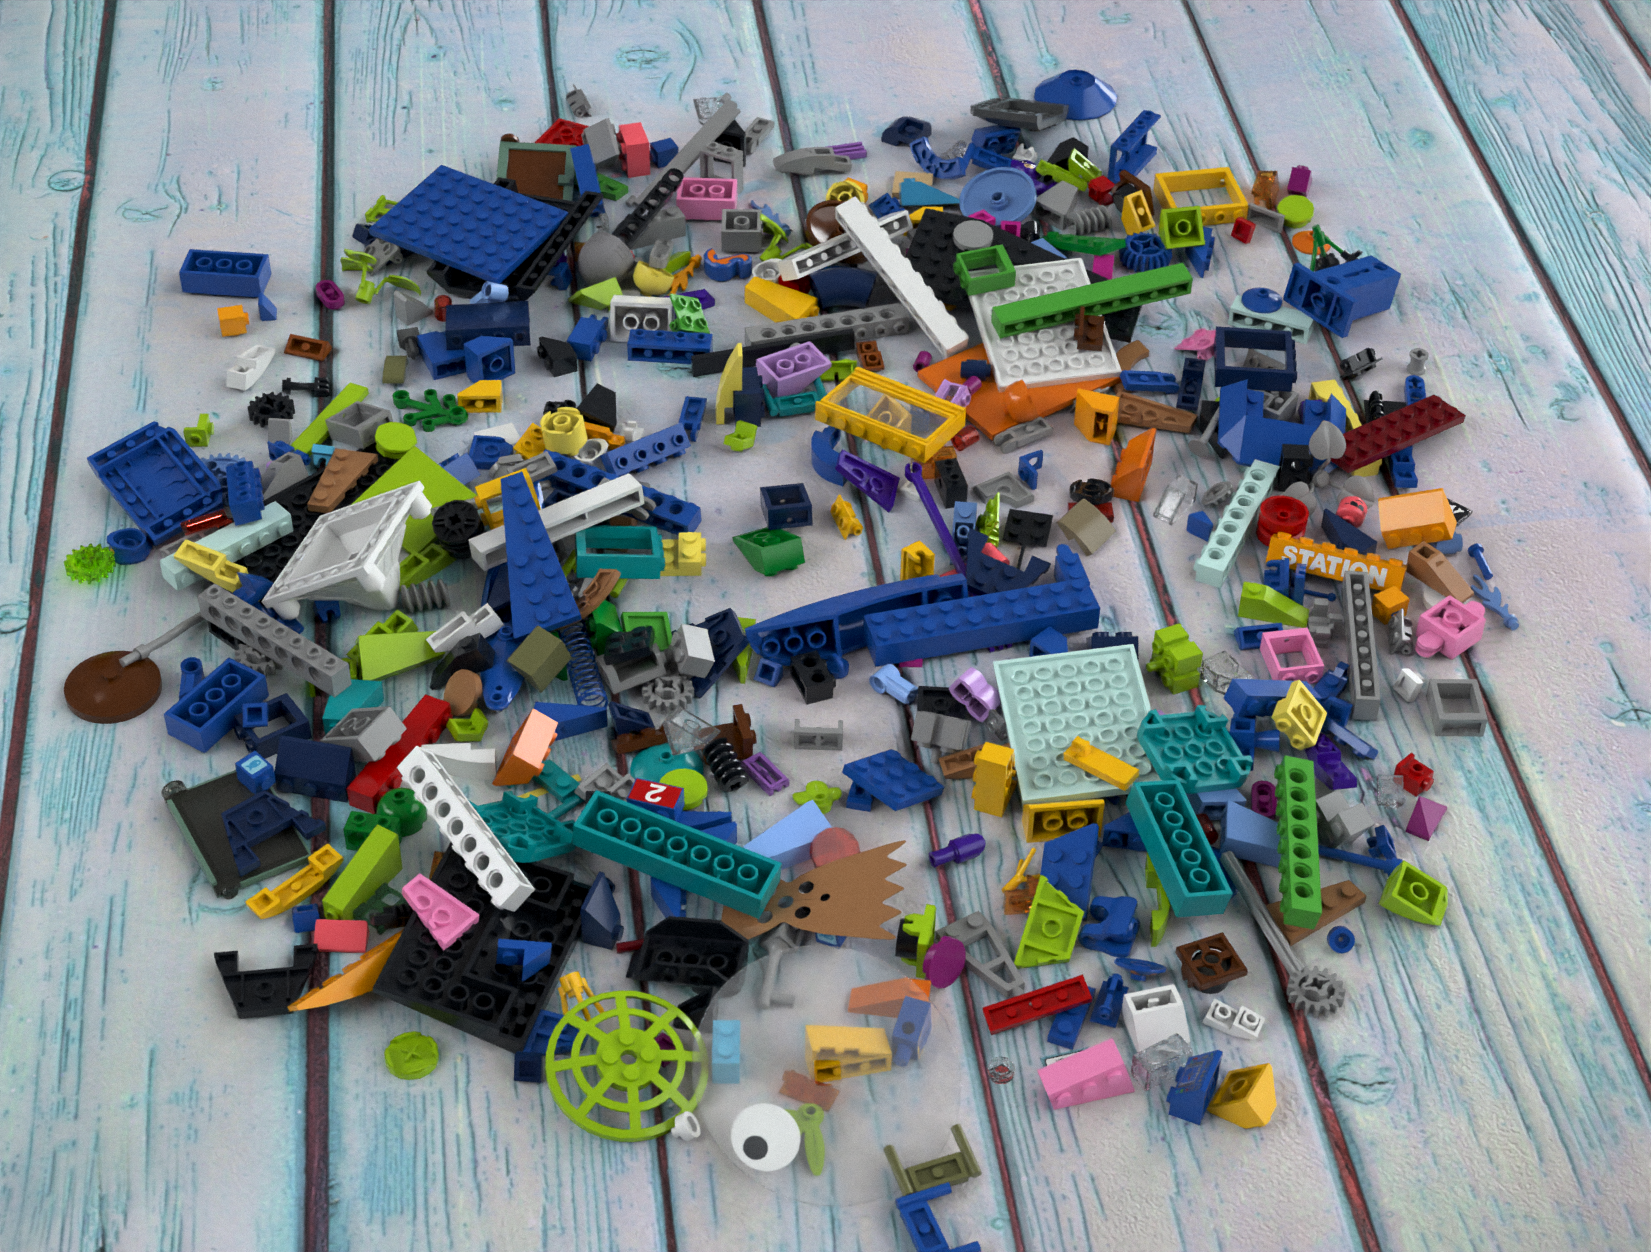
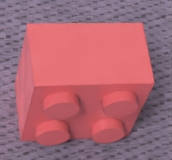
M641 122L618 125L619 133H616V140L621 146L618 161L621 160L622 171H626L628 178L650 175L649 141Z

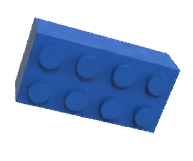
M189 249L179 271L182 292L257 298L259 293L264 294L272 274L269 254Z
M228 658L164 713L168 735L206 753L236 726L234 716L242 713V704L262 703L269 697L266 676Z

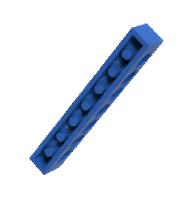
M547 449L543 451L549 453L557 467V472L540 479L539 482L549 480L551 488L577 495L597 487L604 477L609 480L619 477L614 473L600 470L598 467L581 463L577 459L565 457L558 452H552ZM643 485V496L656 503L653 511L645 509L649 517L643 521L636 518L632 513H621L678 536L679 533L695 532L702 521L701 509L696 504L688 503L673 495H667Z

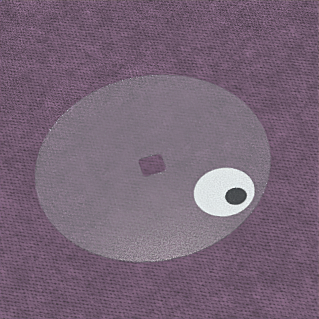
M815 945L784 949L762 957L740 970L719 990L708 1006L695 1038L692 1057L694 1092L698 1108L712 1138L728 1159L750 1179L774 1193L798 1202L818 1206L840 1207L869 1203L887 1197L899 1191L900 1188L883 1148L890 1144L894 1145L903 1169L934 1160L942 1152L952 1133L950 1128L956 1123L961 1098V1070L955 1043L946 1022L929 997L912 980L886 962L865 953L836 946ZM814 1060H839L841 1063L842 1085L817 1086L815 1084Z

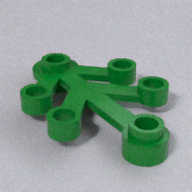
M427 389L424 392L425 401L430 402V404L410 399L409 392L405 390H398L392 395L393 404L398 409L411 407L421 410V412L405 414L403 420L404 424L412 427L416 425L417 420L424 419L422 421V428L425 432L434 431L435 426L446 423L462 425L468 420L467 411L465 408L457 406L455 396L452 394L443 396V405L449 408V410L442 408L437 398V391L434 389ZM438 415H439V416H442V417H438V418H435V419H431V418H430V417H434V416H438Z

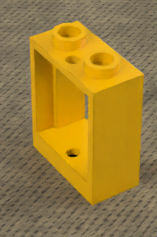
M526 468L475 486L477 496L474 497L478 510H483V513H480L483 525H488L490 530L504 525L503 510L491 514L486 500L502 495V478L523 472L538 511L541 510L533 482Z

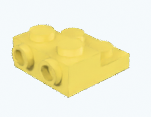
M701 532L679 533V539L662 540L665 569L660 572V576H702L701 566H706V553H701V551H706V538H701Z
M1297 680L1291 683L1286 698L1277 702L1272 719L1276 723V728L1288 736L1291 746L1303 750L1315 746L1327 712L1304 684Z

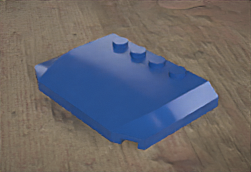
M153 421L87 457L88 464L96 477L154 546L165 542L224 508L221 483L175 429L161 427L158 422Z

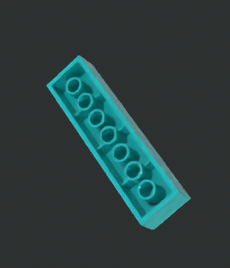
M598 790L594 792L573 825V845L757 919L760 918L780 883L782 863Z

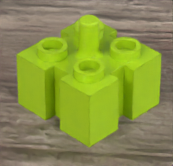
M1180 623L1155 631L1154 641L1152 642V657L1150 662L1146 664V670L1148 672L1154 671L1159 677L1161 676L1163 685L1168 687L1173 695L1198 687L1200 673L1197 668L1201 667L1203 652L1196 643L1188 640L1189 634Z

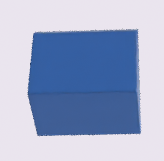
M760 657L753 680L776 687L784 677L783 665Z

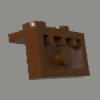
M1081 306L1080 314L1075 315V326H1078V328L1074 329L1073 341H1077L1078 350L1102 352L1104 316L1084 315L1085 307Z

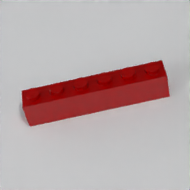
M426 694L403 720L402 723L407 729L401 734V739L396 744L389 746L385 750L386 754L379 761L368 762L347 787L350 806L376 814L381 797L386 792L399 788L403 781L401 779L403 775L397 769L399 764L416 746L421 747L422 745L436 743L440 734L447 728L448 720L453 719L449 702Z

